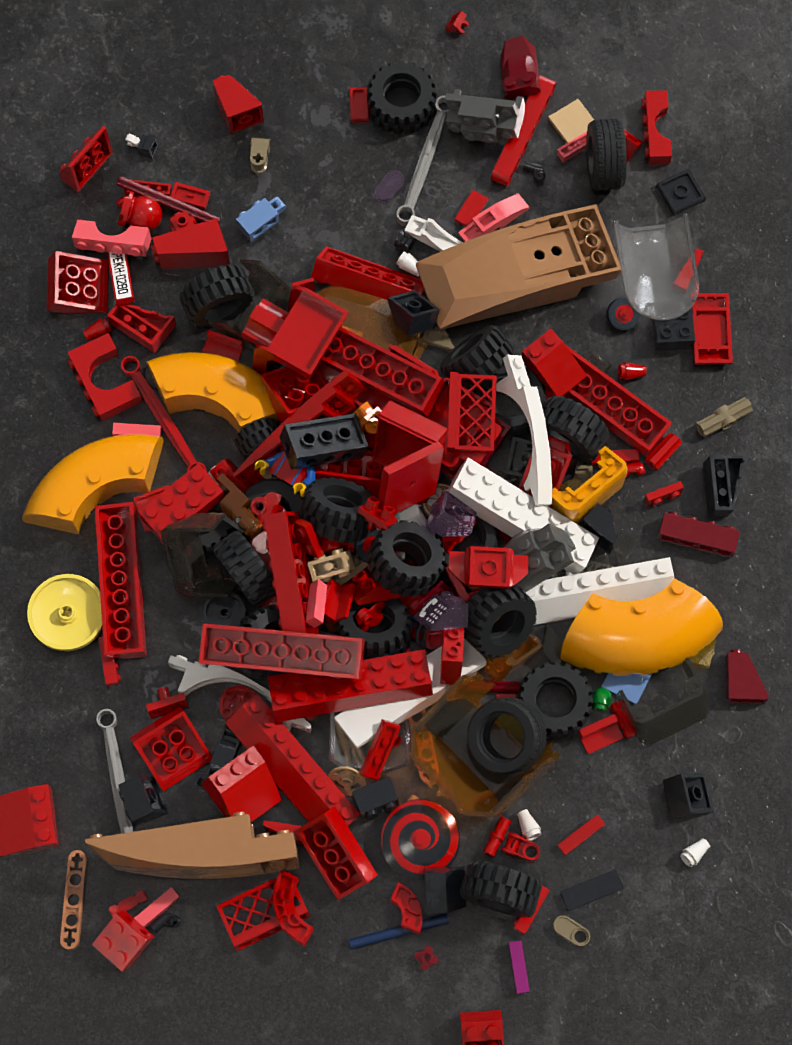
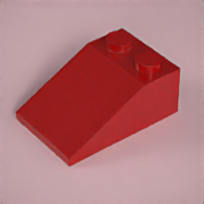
M551 328L522 351L521 356L524 364L538 376L554 396H564L587 377L565 343Z

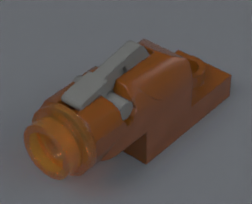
M222 473L217 479L221 483L219 487L227 494L220 502L222 512L224 513L223 520L243 534L245 533L247 536L254 538L261 532L263 527L250 508H248L251 501Z

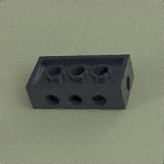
M356 413L285 424L279 436L291 470L363 458L369 447Z

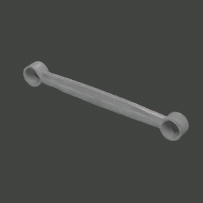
M440 96L436 100L435 110L437 114L418 160L405 204L397 210V222L401 226L406 227L409 220H403L399 217L402 212H410L415 216L414 207L429 171L448 114V110H441L438 107L439 104L446 103L444 100L445 96Z
M103 709L97 714L96 720L104 733L110 781L121 834L133 832L132 821L126 814L127 808L125 802L120 798L118 784L125 782L114 730L117 725V717L112 710ZM104 714L113 715L114 721L111 725L104 726L100 723V719Z

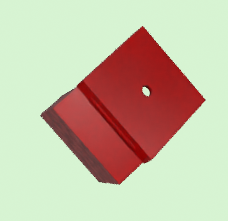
M389 401L378 415L372 459L385 466L382 471L378 498L380 503L378 507L382 509L386 505L391 506L395 509V514L436 494L448 428L392 401Z

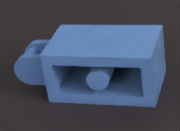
M275 197L269 202L266 198L256 201L252 208L238 215L236 219L237 227L252 242L279 222V214L286 209V205L279 197Z

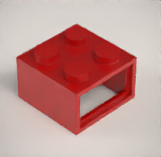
M123 910L115 914L92 945L119 970L124 971L133 965L154 936L128 912Z

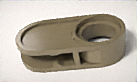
M561 915L554 920L553 929L556 934L577 947L587 945L590 940V933L585 927L565 915ZM578 931H582L586 935V940L582 943L575 940V933Z

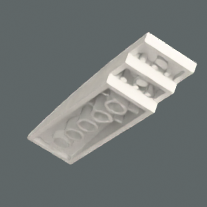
M465 639L460 684L470 679L472 673L483 668L487 663L485 658ZM442 646L426 655L433 695L345 710L334 717L335 722L356 749L374 739L382 719L400 724L453 692L454 688L458 685L440 684Z

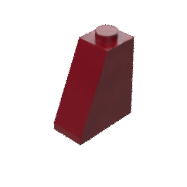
M731 650V652H728L725 657L726 702L765 704L768 701V694L749 654L742 653V650Z

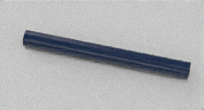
M447 914L424 919L421 931L449 924ZM398 926L348 940L350 948L355 949L414 932Z

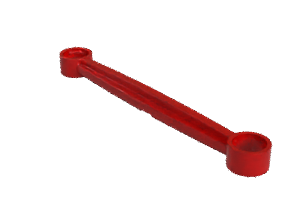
M134 356L125 357L121 362L124 375L133 379L155 419L187 465V472L198 463L207 472L205 465L196 461L170 415L140 372L139 360ZM128 362H135L137 364V368L132 372L124 369Z

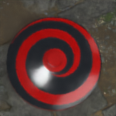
M413 799L403 802L388 814L380 832V847L386 862L398 874L410 879L425 880L424 868L450 867L460 847V832L454 817L444 806L427 799Z

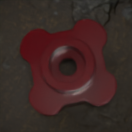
M426 946L423 951L415 953V959L421 964L422 970H428L429 966L437 964L439 961L438 957L432 952L431 946Z

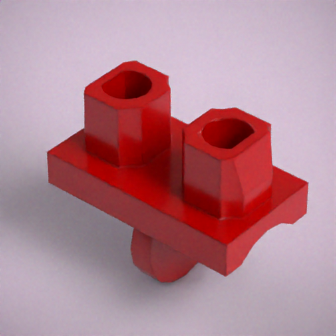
M375 496L369 497L365 504L358 508L357 512L366 517L365 521L369 523L368 529L370 531H375L377 528L379 530H386L391 525L397 523L398 519L394 517L395 509L387 505L380 509L378 507L380 499Z

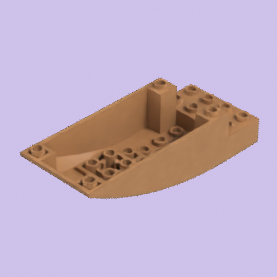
M596 204L502 228L450 247L415 263L428 300L440 309L436 322L439 330L575 298L582 287L615 280L622 270ZM560 248L561 255L556 256L552 254L551 250ZM536 251H541L544 254L542 260L535 258L534 253Z
M245 812L233 813V817L102 837V834H94L90 836V839H85V843L95 855L114 869L150 876L220 879L280 872V870L286 871L300 868L294 833H289V830H281L277 832V835L269 836V833H262L256 835L257 838H255L254 826L251 824L249 814L245 815Z

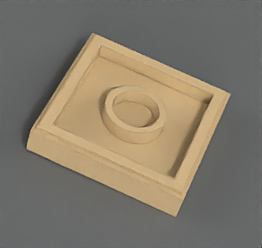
M579 99L548 116V120L566 144L587 132L588 124L594 120Z

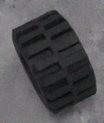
M261 418L258 421H252L253 423L247 424L237 433L234 442L244 461L279 427L275 419Z

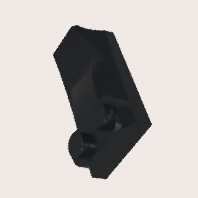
M513 436L505 474L523 477L532 454L531 439L525 436ZM572 453V459L562 484L574 478L578 456Z

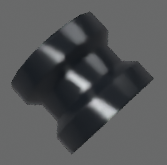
M403 230L396 238L394 246L401 248L403 252L409 253L416 242V238L408 236Z

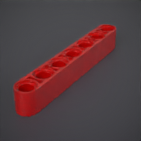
M539 75L541 92L529 95L525 103L524 119L518 138L508 139L491 174L490 180L507 187L556 87V81Z

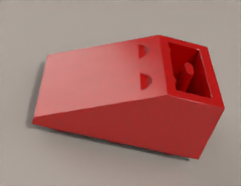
M501 1010L460 1013L462 1045H504Z

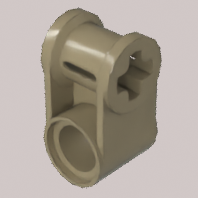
M251 139L250 162L251 170L255 174H262L267 169L270 139Z

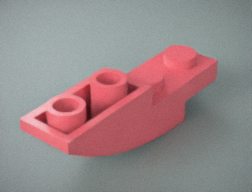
M519 194L508 197L472 218L473 222L459 231V236L466 242L493 232L497 228L502 229L527 211L529 206Z

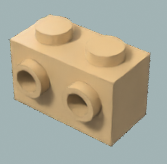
M343 548L331 551V556L325 557L324 553L319 559L314 557V561L308 562L312 580L316 581L319 579L322 582L332 580L331 576L338 574L339 578L350 575V570L355 569L350 550L344 552Z

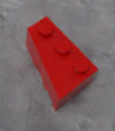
M127 303L115 304L107 314L109 323L154 354L177 325L175 316H166L156 311L144 310L141 307Z

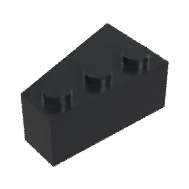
M709 456L703 462L708 517H728L734 511L746 456Z

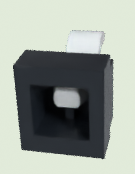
M128 134L125 139L128 141V146L137 147L140 155L151 159L158 148L156 136L150 134L148 136L142 135L141 140L132 134Z

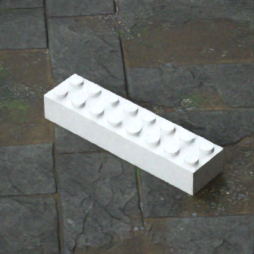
M467 458L459 467L445 494V497L511 537L525 530L542 528L547 524L563 529L570 536L576 547L571 552L574 562L564 568L573 575L579 574L586 567L599 540V537L552 508L536 506L532 496L470 458Z

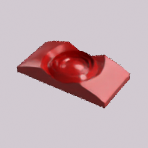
M692 293L691 306L695 333V343L693 346L694 364H732L729 293Z

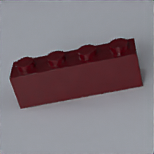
M668 512L663 515L658 540L733 557L740 531L735 530L736 528L732 526L722 527L712 521L702 522L698 521L695 517L688 516L685 518L679 516L678 513Z

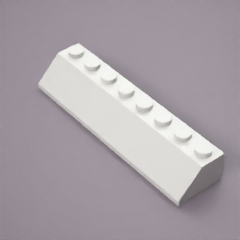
M669 557L546 579L526 592L534 601L537 611L536 624L533 626L576 618L593 593L615 601H636L651 597L665 589L674 580V573Z

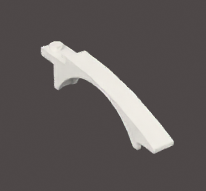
M412 215L405 228L407 234L440 252L463 243L447 233L430 218L424 220Z
M507 355L503 358L508 376L496 383V391L505 393L513 398L523 410L529 423L532 437V460L523 486L525 491L531 489L536 506H550L552 504L550 448L538 389L530 385L522 356Z
M181 655L176 657L170 656L168 664L171 668L185 672L178 688L179 694L184 693L187 696L192 691L208 684L231 682L256 690L272 704L270 691L242 674L219 665H208V668H205V664H199L197 661L195 663L188 662V659ZM304 718L282 721L289 731L294 727L311 733V725Z

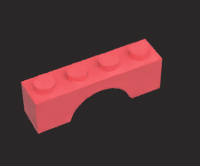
M77 220L72 235L76 249L127 254L136 257L147 256L152 239L149 228L130 226L119 235L109 236L102 234L97 229L94 221Z

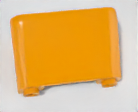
M606 446L598 452L601 461L599 460L597 464L601 470L575 491L570 487L565 488L566 491H558L556 488L552 489L553 509L576 524L583 521L597 503L602 505L623 486L628 471L626 462Z

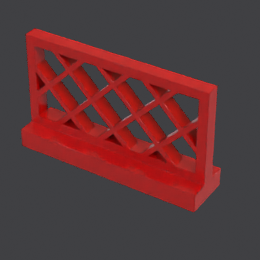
M450 372L447 452H494L496 375H472ZM462 379L470 380L474 386L466 391L461 386ZM484 380L492 381V388L487 392L479 385ZM476 387L484 394L477 401L469 394ZM466 396L474 403L467 410L461 406V401ZM485 397L492 403L491 407L486 411L478 404ZM475 406L483 413L476 420L468 413ZM465 415L473 422L466 429L460 424V420ZM484 416L491 421V425L486 430L478 423ZM474 425L482 431L476 439L467 432ZM464 434L472 440L468 446H459V439ZM485 434L490 440V447H482L477 441Z
M277 877L216 906L237 952L283 930L277 917L268 915L271 905H274V894L272 893L270 900L260 897L262 890L266 888L274 889L272 886L275 885ZM296 886L294 898L298 899L300 905L296 906L295 909L300 918L305 920L310 917V914ZM247 897L255 899L251 909L241 906L243 900ZM258 900L268 903L265 913L255 911ZM228 906L235 907L236 911L233 918L224 915L222 909ZM240 909L250 912L246 922L236 919ZM253 914L263 917L261 923L256 926L249 924ZM234 923L244 925L242 933L234 936L232 932Z

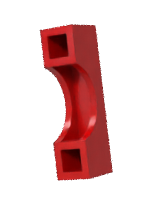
M667 90L646 91L644 98H641V109H644L645 114H642V125L646 127V131H643V141L647 143V147L644 148V157L648 158V165L670 164L672 158L671 139L663 137L655 126L656 121L667 114L668 93Z

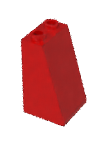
M217 218L153 237L154 244L151 245L155 262L160 263L161 269L206 268L230 265L228 250Z

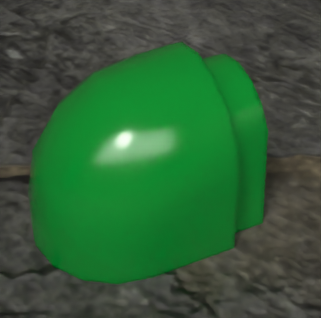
M600 687L592 694L593 705L591 711L607 713V709H610L612 695L608 689Z

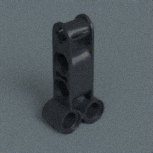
M226 724L207 773H200L195 777V787L201 794L208 793L204 788L199 787V782L207 779L235 759L239 751L241 742Z

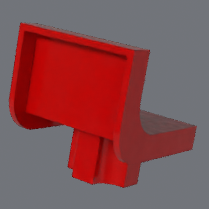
M293 286L291 289L287 312L263 298L260 304L254 308L242 331V338L257 345L254 349L252 369L259 374H264L270 371L274 362H278L310 380L346 321L349 312L302 286Z

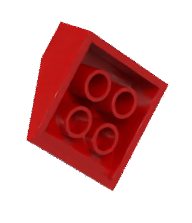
M102 126L90 137H87L81 148L76 150L67 164L64 163L60 168L59 175L61 181L77 192L83 188L113 153L106 127Z
M55 251L48 259L47 311L64 314L107 313L108 260Z
M286 366L261 374L260 376L281 423L328 384V381L318 368H316L310 380Z
M369 565L349 581L342 584L343 587L352 583L356 585L353 600L358 605L401 597L400 594L394 595L390 593V590L387 588L383 589L381 584L374 580V574L370 573Z
M178 706L129 737L163 791L212 760V755L181 706Z
M254 746L209 776L201 784L225 818L233 817V813L245 812V815L249 814L250 820L253 822L282 800L266 762Z
M48 784L28 787L0 795V857L59 847L52 788Z

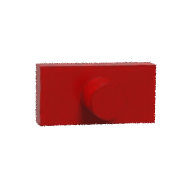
M161 687L157 690L159 701L146 704L151 719L166 715L178 706H181L182 709L188 707L184 693L170 696L168 687Z

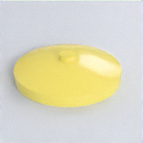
M74 574L57 575L39 585L30 598L27 610L29 626L35 637L45 646L58 651L78 650L94 641L103 629L101 596L96 585L90 580Z

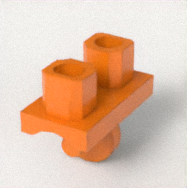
M365 402L352 414H357L361 427L364 425L367 433L376 434L378 419L374 417L381 410L378 406L373 410L369 403Z

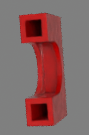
M109 333L68 352L70 357L67 360L71 370L75 369L78 373L75 377L79 385H84L86 390L83 393L87 401H92L94 406L91 409L95 417L99 416L101 421H104L143 402L133 380L110 390L100 389L91 382V375L98 365L118 356L117 349Z

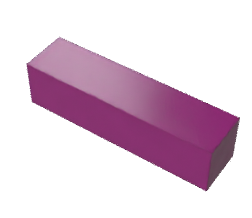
M522 940L509 942L516 995L529 993Z

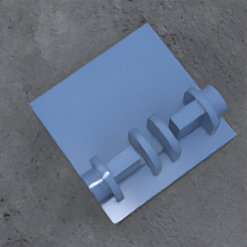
M608 673L601 687L637 705L652 674L641 675V673L629 674V676H615L613 673Z

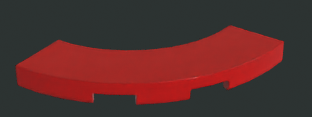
M280 870L273 889L274 912L284 932L293 941L304 947L314 928L304 922L295 909L294 893L299 879L292 874Z

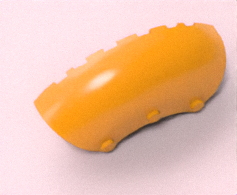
M197 352L175 353L146 361L169 415L193 409L205 410V412L226 419L238 433L247 424L253 423L252 421L255 420L258 421L261 418H273L279 426L282 424L260 377L261 374L240 362L215 354Z
M148 434L116 435L94 441L75 450L57 463L40 481L27 503L22 517L23 522L79 534L85 520L91 514L90 512L98 504H102L119 493L150 492L164 443L163 437Z
M675 578L659 593L636 601H615L593 593L569 628L562 645L560 659L573 666L595 670L596 673L600 674L601 672L613 673L615 676H629V674L641 673V675L652 674L667 667L672 668L680 665L684 660L697 655L701 649L708 646L721 632L723 621L718 610L705 596Z

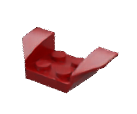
M470 546L466 548L465 552L449 551V570L464 585L469 587L509 589L528 574V555H514V550L511 548Z

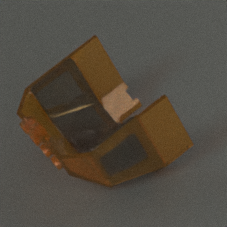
M475 672L462 675L410 729L411 759L418 770L424 771L428 775L427 778L430 782L427 785L430 788L437 785L439 787L436 793L437 796L441 797L443 795L446 799L452 800L456 804L455 808L459 813L466 816L495 817L505 812L560 758V755L557 751H552L551 748L554 745L550 741L546 745L539 761L528 770L510 775H500L483 769L476 762V759L473 758L469 750L467 728H469L470 719H472L475 711L483 705L480 701L496 684L491 681L487 684L483 681L484 677L480 673ZM498 719L493 722L490 730V742L494 750L507 758L516 756L523 745Z

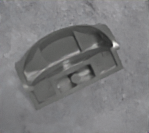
M455 89L453 94L446 93L444 100L449 110L445 122L451 131L457 133L461 131L464 138L469 141L478 140L486 143H499L502 138H518L525 113L523 97L517 96L516 101L468 96L461 95V90Z
M547 524L542 528L522 531L512 537L503 547L514 550V555H528V574L516 584L525 593L572 564L574 559L571 552L576 549L570 536L563 529L551 524Z

